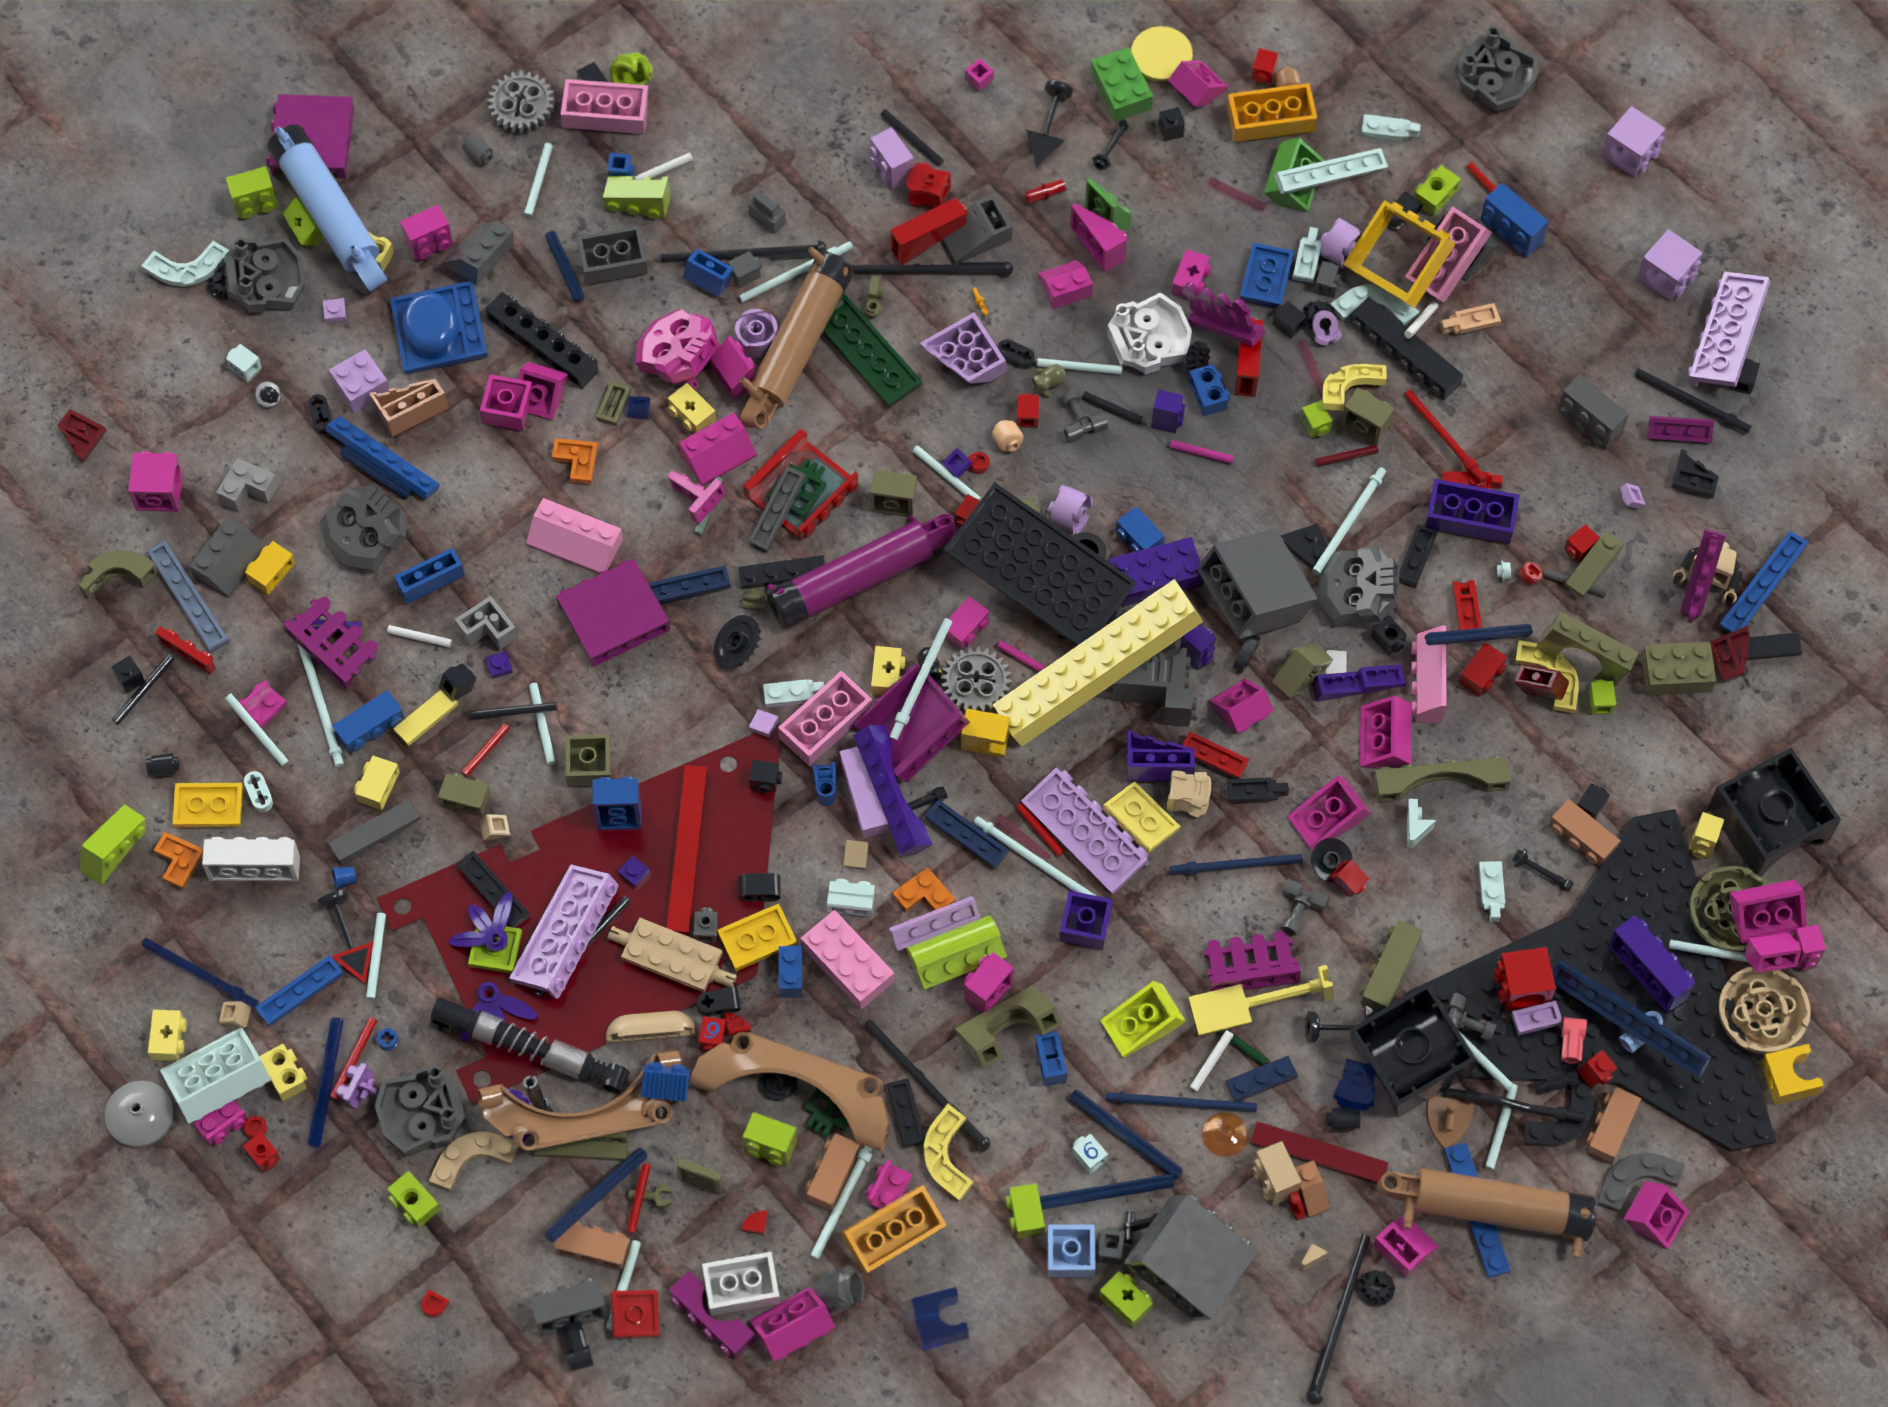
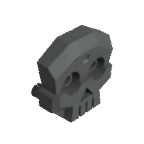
M1490 26L1487 29V35H1479L1456 62L1455 73L1459 77L1460 91L1473 100L1478 99L1488 109L1495 112L1518 106L1536 84L1538 56L1516 47L1513 40L1500 34L1498 27Z
M286 237L259 242L258 239L237 238L234 241V247L225 254L224 259L228 300L234 299L238 301L248 312H264L266 308L276 310L293 309L305 286L302 256ZM263 259H266V260H268L269 262L264 263L262 260H263ZM270 287L272 290L268 291L265 288Z
M370 483L369 486L347 487L338 497V504L327 512L320 521L325 547L350 568L376 572L389 550H395L405 539L406 535L410 533L411 525L406 522V512L377 486ZM350 516H353L352 522H349ZM375 536V541L371 543V538Z
M1377 546L1361 547L1358 549V552L1344 550L1334 552L1319 574V602L1336 626L1363 620L1364 623L1382 622L1383 619L1385 620L1389 616L1395 620L1396 612L1394 608L1399 605V565L1394 559L1387 557Z
M429 1065L413 1070L411 1076L384 1079L382 1081L375 1104L385 1140L405 1157L417 1154L431 1146L437 1149L451 1144L458 1129L464 1122H467L453 1075L442 1072L441 1067L437 1065ZM411 1094H417L415 1099L409 1098ZM440 1101L442 1102L443 1109L436 1107ZM420 1125H426L424 1130L418 1129Z

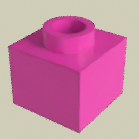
M979 58L965 70V80L976 90L981 91L994 80V70Z

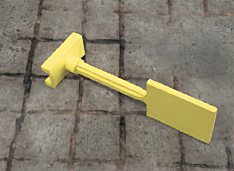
M1327 965L1318 967L1319 978L1310 980L1309 983L1249 998L1245 997L1242 984L1189 997L1199 1036L1252 1023L1248 1010L1251 1007L1321 992L1324 1002L1332 1001L1333 984L1329 982Z

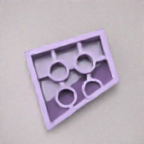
M975 313L968 315L919 343L920 346L968 383L991 382L1008 372L1006 360Z

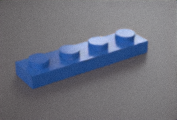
M329 955L256 1006V1011L270 1027L343 976V971Z

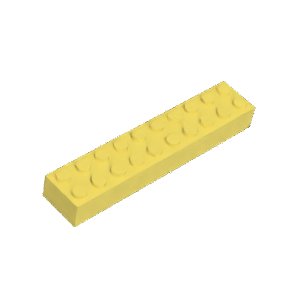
M1174 579L995 702L993 706L999 715L1010 717L1008 730L1022 747L1204 621Z

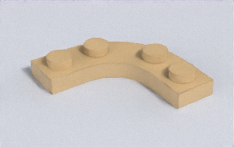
M474 1132L464 1135L453 1141L443 1151L429 1182L437 1187L452 1191L460 1170L471 1159L488 1157L512 1166L519 1148L515 1145L514 1140L491 1132Z

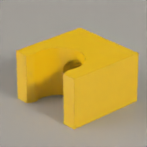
M967 709L965 716L970 723L962 729L961 750L1004 758L1010 734L1008 730L1010 717Z
M1809 1044L1765 1054L1760 1064L1775 1105L1816 1096L1824 1085L1821 1078L1804 1080L1799 1078L1793 1070L1794 1064L1803 1063L1808 1058L1811 1052Z

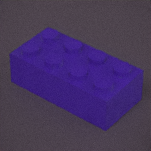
M1434 479L1425 527L1510 544L1520 495Z
M1192 537L1109 559V563L1136 581V585L1120 607L1142 602L1174 579L1183 591L1200 587L1204 584V580L1197 570L1201 562Z
M1634 915L1614 930L1608 947L1667 1014L1688 999L1696 983L1693 975L1680 966L1677 957L1664 948L1662 940L1649 931V927L1644 920H1639Z

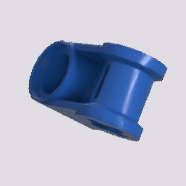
M835 762L827 765L813 763L817 801L823 806L832 805L836 800ZM825 790L831 791V793L829 794H823L821 792Z

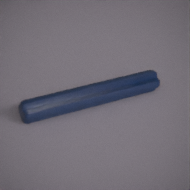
M553 230L545 234L546 241L575 302L584 300V293L556 232Z
M345 446L341 450L340 454L343 459L401 498L408 499L412 494L410 488L350 447Z

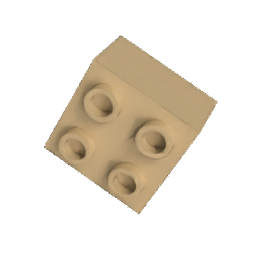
M1281 1141L1257 1151L1252 1171L1256 1180H1260L1263 1185L1262 1193L1267 1201L1270 1200L1272 1206L1287 1201L1290 1193L1296 1191L1299 1193L1301 1180L1283 1142Z

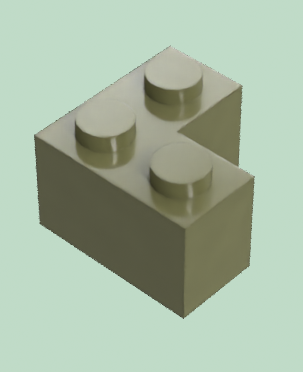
M1316 643L1304 644L1300 648L1295 647L1287 655L1288 660L1286 663L1280 665L1275 671L1276 676L1272 682L1290 699L1301 695L1312 679L1326 671L1334 659Z

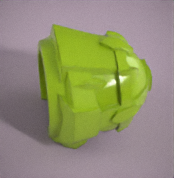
M631 52L630 54L618 55L614 62L610 64V76L613 83L645 85L652 78L653 67L649 59L640 53Z

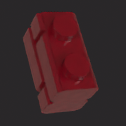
M1522 664L1515 678V684L1525 694L1562 700L1568 688L1569 680L1558 670Z

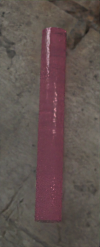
M1213 177L1209 179L1208 185L1262 211L1265 210L1267 203Z
M1302 339L1299 341V345L1319 396L1322 397L1323 380L1307 339Z
M1002 814L996 817L995 821L1045 862L1049 860L1051 855Z

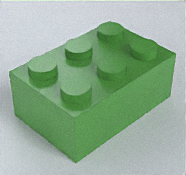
M1129 47L1091 60L1090 74L1114 122L1152 109L1153 95Z

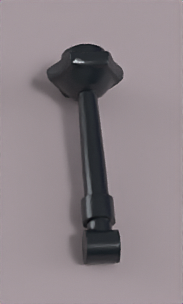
M1125 119L1119 121V127L1116 129L1115 135L1105 152L1092 157L1094 166L1097 169L1106 170L1111 166L1108 155L1119 138L1129 129Z
M1525 848L1523 851L1518 849L1512 859L1515 862V867L1526 864L1550 878L1559 886L1562 885L1565 891L1569 892L1574 884L1573 881L1565 880L1562 876L1556 875L1529 860Z

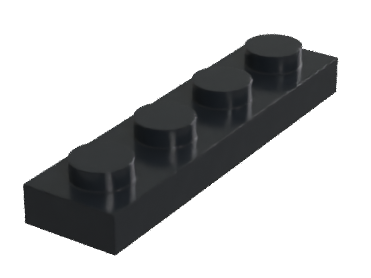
M824 555L738 567L741 590L766 587L768 584L780 585L788 580H793L824 565Z
M474 851L456 863V867L494 910L503 895L511 893ZM512 894V909L507 924L512 928H516L530 917V913Z

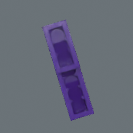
M1401 664L1362 667L1357 672L1320 674L1312 681L1316 701L1320 702L1403 687L1406 685Z

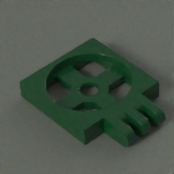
M809 458L805 459L800 468L792 463L788 465L807 476L801 487V493L794 500L795 502L796 499L803 498L808 501L807 505L798 508L792 504L789 510L803 519L806 518L827 487V483L820 479L826 468L821 466L816 472L818 467L816 462H813L809 468L808 466L811 463ZM779 480L768 494V500L770 499L773 491L775 490ZM809 481L816 488L814 494L806 490L805 486Z
M816 1088L804 1107L807 1112L813 1114L806 1128L811 1129L817 1123L814 1132L819 1134L824 1127L825 1130L822 1133L824 1138L828 1137L833 1127L844 1132L849 1125L846 1117L831 1118L835 1111L840 1109L837 1105L832 1104V1099L819 1088ZM818 1097L827 1102V1107L823 1114L816 1104Z

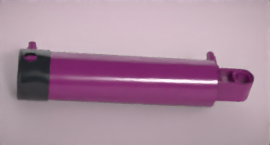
M942 514L923 524L914 516H910L908 518L909 524L776 587L773 584H768L767 600L776 620L783 629H789L829 607L933 558L932 551L948 544L957 533L953 516Z

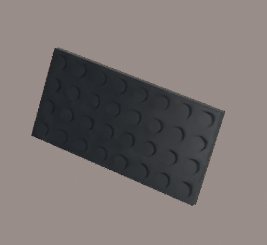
M995 482L943 551L1076 646L1105 627L1136 585L1135 580Z

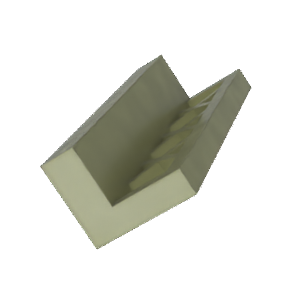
M623 1131L535 1149V1157L624 1161L628 1154V1133Z

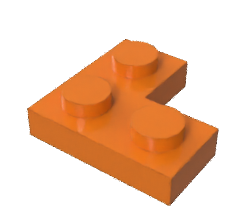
M555 438L552 461L572 463L570 482L592 484L598 443Z
M164 832L154 849L155 854L172 861L163 876V881L184 890L203 857L204 849Z
M928 867L893 892V897L906 912L923 899L934 911L955 903V898Z

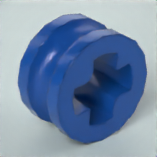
M382 1029L377 1035V1041L381 1049L390 1051L397 1047L399 1040L397 1033L393 1029ZM386 1035H390V1037L394 1039L390 1040L391 1043L386 1044L385 1041L382 1040L385 1039Z

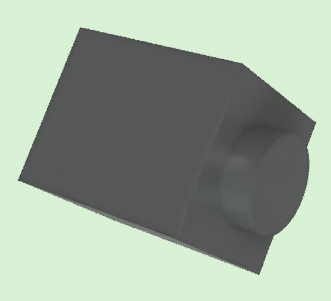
M750 251L728 262V265L733 268L731 277L738 288L761 277V262L757 257L754 258Z

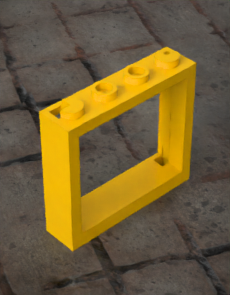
M1384 200L1343 265L1415 308L1456 243L1450 239L1451 235L1441 229L1439 232L1434 230L1435 225L1429 221L1424 220L1422 223L1418 220L1419 216L1409 210L1408 213L1402 211L1404 207L1398 203L1393 202L1390 204ZM1393 215L1440 242L1408 293L1361 266Z

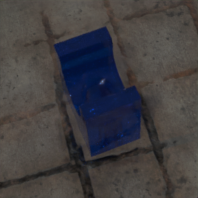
M956 1287L911 1298V1308L923 1350L968 1339L969 1330L967 1323L961 1322L957 1325H949L943 1322L939 1316L940 1311L944 1307L958 1303Z

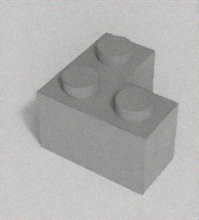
M237 458L216 494L220 505L240 512L249 495L269 503L278 488L275 474Z
M491 596L455 619L457 631L469 646L488 634L499 650H501L518 638L516 627Z

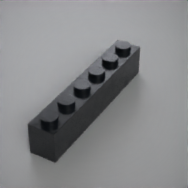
M1371 297L1365 299L1352 312L1350 323L1354 329L1364 333L1371 343L1377 344L1382 348L1388 357L1394 358L1402 369L1412 373L1415 379L1430 388V391L1435 396L1445 400L1461 385L1463 374L1415 334L1411 338L1405 337L1404 333L1408 328Z

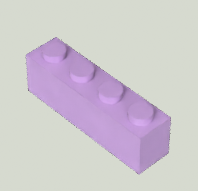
M858 747L839 751L841 766L863 839L889 832L888 822Z

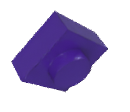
M958 448L942 462L957 478L973 464Z
M507 651L486 656L492 679L513 673Z
M634 856L618 871V875L634 888L650 873L649 868Z

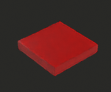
M658 1290L610 1292L612 1339L659 1338Z

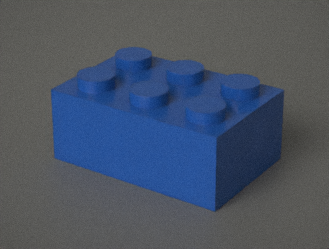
M1503 183L1485 198L1480 218L1486 227L1494 230L1500 239L1507 241L1517 253L1522 254L1526 258L1543 244L1549 223L1548 220Z
M629 776L622 777L621 779L601 777L598 780H593V809L597 830L642 829V803L638 778L634 779Z

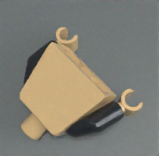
M1724 541L1711 584L1725 590L1727 587L1729 588L1722 597V603L1725 602L1726 596L1732 598V606L1737 599L1735 590H1738L1742 569L1736 560L1737 553L1729 549L1728 543ZM1699 546L1688 551L1680 565L1681 569L1673 573V581L1677 576L1683 577L1680 581V586L1686 581L1685 573L1687 570L1689 571L1688 574L1691 575Z

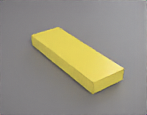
M440 690L393 728L394 732L410 746L459 704L457 700L452 702Z

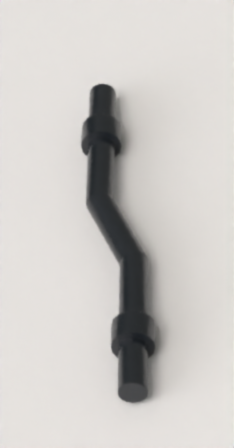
M1448 1088L1446 1097L1464 1099V1102L1468 1103L1476 1101L1500 1105L1526 1113L1555 1117V1120L1560 1121L1568 1119L1584 1122L1585 1113L1569 1111L1565 1107L1551 1108L1532 1105L1501 1096L1477 1093L1473 1089L1459 1090Z

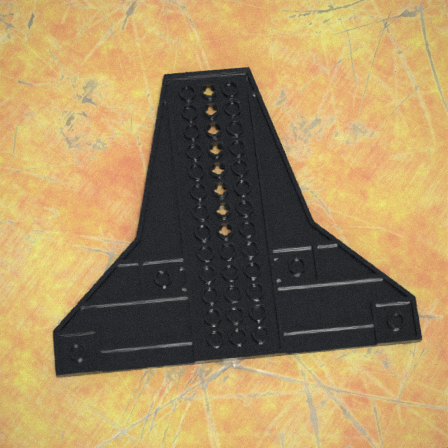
M1676 809L1636 816L1631 819L1619 838L1621 840L1619 846L1605 860L1570 916L1427 982L1445 1010H1447L1452 995L1458 993L1466 997L1463 1011L1467 1012L1466 1017L1479 1022L1485 1016L1491 1020V1023L1496 1024L1490 1041L1480 1038L1481 1033L1469 1027L1466 1030H1463L1462 1027L1457 1029L1510 1081L1536 1082L1543 1080L1544 1082L1547 1078L1562 1074L1566 1076L1567 1073L1576 1071L1591 1057L1603 1050L1617 1067L1611 1073L1613 1077L1605 1083L1606 1085H1619L1726 1150L1735 1152L1776 1142L1750 1052L1731 1040L1722 1027L1719 1018V998L1724 986L1728 982L1721 958L1669 949L1670 940L1713 947L1700 937L1691 921L1690 899L1698 881ZM1698 898L1696 906L1699 905L1700 898ZM1702 899L1699 914L1697 915L1699 926L1707 930L1709 937L1711 936L1715 940L1713 930L1710 926L1705 925L1706 922L1702 918L1705 909L1704 900ZM1634 915L1639 920L1642 919L1646 922L1649 931L1662 940L1664 948L1677 957L1680 966L1684 970H1688L1696 982L1688 999L1668 1014L1608 947L1614 930ZM1547 947L1552 973L1557 962L1562 960L1645 1014L1651 1011L1657 1012L1662 1017L1663 1026L1711 1056L1703 1075L1699 1078L1646 1043L1634 1053L1627 1051L1619 1040V1037L1627 1032L1626 1030L1555 985L1556 990L1551 1002L1556 1001L1562 1019L1563 1017L1587 1020L1581 1063L1568 1064L1561 1061L1563 1042L1561 1025L1518 1035L1513 1018H1510V1022H1507L1505 1018H1501L1504 1012L1512 1014L1513 1011H1517H1505L1504 1004H1500L1498 992L1501 989L1500 984L1495 982L1494 970L1497 968V962H1499L1501 954ZM1422 984V985H1420V986H1418V987H1416V988H1414V989L1408 991V994H1410L1411 992L1415 991L1416 989L1422 987V986L1425 985V984ZM1732 997L1730 1001L1727 998L1725 1010L1728 1011V1026L1732 1031L1738 1032V1036L1746 1041L1744 1033L1731 1018L1735 1009L1734 999ZM1569 999L1578 1002L1575 1009H1572L1571 1005L1567 1006L1566 1003L1569 1002ZM1478 1062L1477 1071L1465 1078L1469 1080H1496ZM1577 1072L1579 1081H1584V1079Z

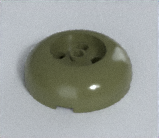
M1725 866L1710 871L1697 883L1691 895L1689 910L1695 930L1705 942L1715 948L1731 952H1746L1747 943L1742 944L1740 942L1731 913L1730 892L1769 885L1770 883L1765 878L1762 879L1752 873V870L1744 867ZM1698 898H1700V903L1702 899L1704 900L1705 909L1702 918L1706 922L1705 925L1713 930L1715 940L1709 937L1707 930L1699 926L1697 915L1699 914L1700 903L1696 906ZM1716 901L1722 902L1724 907L1718 909ZM1727 922L1729 928L1723 927L1720 923Z

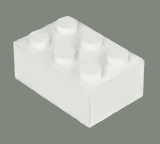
M772 1252L702 1264L711 1316L780 1304Z

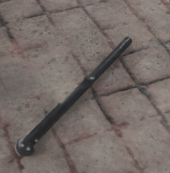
M818 240V245L703 252L716 259H734L733 256H741L749 251L753 256L772 255V259L811 257L808 252L810 247H813L818 252H826V245ZM694 252L661 254V262L688 260Z
M1009 261L958 262V265H921L920 263L913 265H852L854 273H1005V277L1013 273V265Z
M871 1019L864 1024L943 1109L949 1104L961 1113L954 1104H950L924 1076V1073L900 1051ZM966 1119L961 1128L977 1144L975 1150L978 1152L987 1151L990 1147V1139L984 1137Z
M1366 1234L1361 1236L1342 1298L1337 1305L1338 1311L1326 1348L1322 1347L1309 1391L1306 1393V1400L1311 1405H1319L1323 1401L1320 1393L1370 1240V1236Z

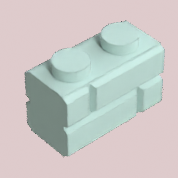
M845 879L830 881L827 912L831 913L835 910L838 914L872 917L875 886L866 881H859L858 884L849 883Z

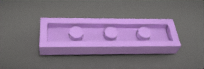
M971 896L889 929L895 948L901 950L980 919L975 899Z

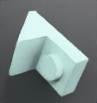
M1409 799L1406 807L1407 848H1413L1434 829L1436 820H1421L1422 807H1418V799Z

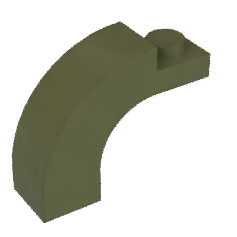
M126 550L111 551L96 557L87 565L90 574L85 575L81 579L79 587L82 594L89 599L105 582L112 578L127 577L145 588L159 573L155 563L139 553Z

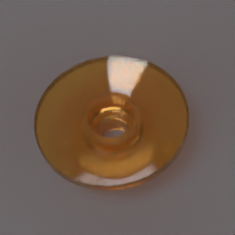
M1221 1112L1214 1114L1205 1122L1202 1138L1205 1146L1212 1153L1218 1156L1229 1157L1236 1155L1245 1147L1248 1140V1130L1240 1117L1233 1113ZM1222 1129H1228L1230 1133L1224 1135Z

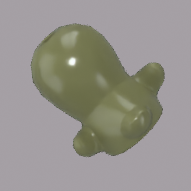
M1054 364L1044 370L1038 369L1034 375H1031V379L1039 394L1050 397L1051 393L1048 389L1063 384L1066 380V372L1061 365Z

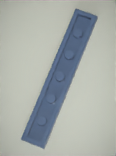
M164 541L147 550L148 556L155 563L157 570L209 652L212 653L230 643L167 542Z

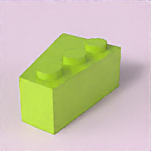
M608 176L603 194L604 208L614 212H628L631 215H644L652 219H665L670 202L668 177H662L661 180H651L650 176H644L643 180H633L632 176Z
M124 804L81 845L80 872L102 886L138 839H141L145 834L146 818Z

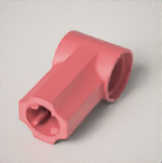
M1563 1017L1561 1025V1037H1563L1561 1061L1568 1064L1581 1063L1587 1020Z

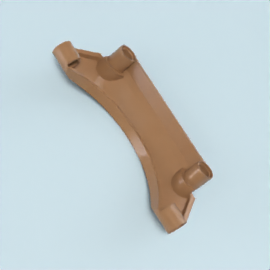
M749 1032L736 1034L731 1045L721 1043L697 1060L690 1077V1085L712 1093L734 1079L762 1072L787 1074L807 1081L828 1095L839 1107L850 1124L858 1144L880 1152L883 1151L888 1139L887 1130L890 1123L884 1098L878 1096L882 1093L884 1084L877 1076ZM744 1036L749 1039V1046L746 1049L742 1048L740 1040ZM870 1080L876 1083V1090L873 1093L867 1090V1083Z
M673 1050L653 1054L645 1064L649 1065L651 1062H658L663 1067H672V1065L676 1064L681 1065V1059L678 1051ZM644 1068L634 1082L614 1099L596 1108L574 1113L549 1112L533 1107L515 1097L502 1084L477 1089V1099L482 1117L504 1136L513 1135L515 1145L524 1150H535L663 1124L672 1117V1109L668 1105L672 1103V1100L641 1097ZM661 1106L663 1109V1115L661 1118L658 1119L655 1115V1111L658 1107ZM529 1133L531 1141L525 1146L522 1138L525 1134Z

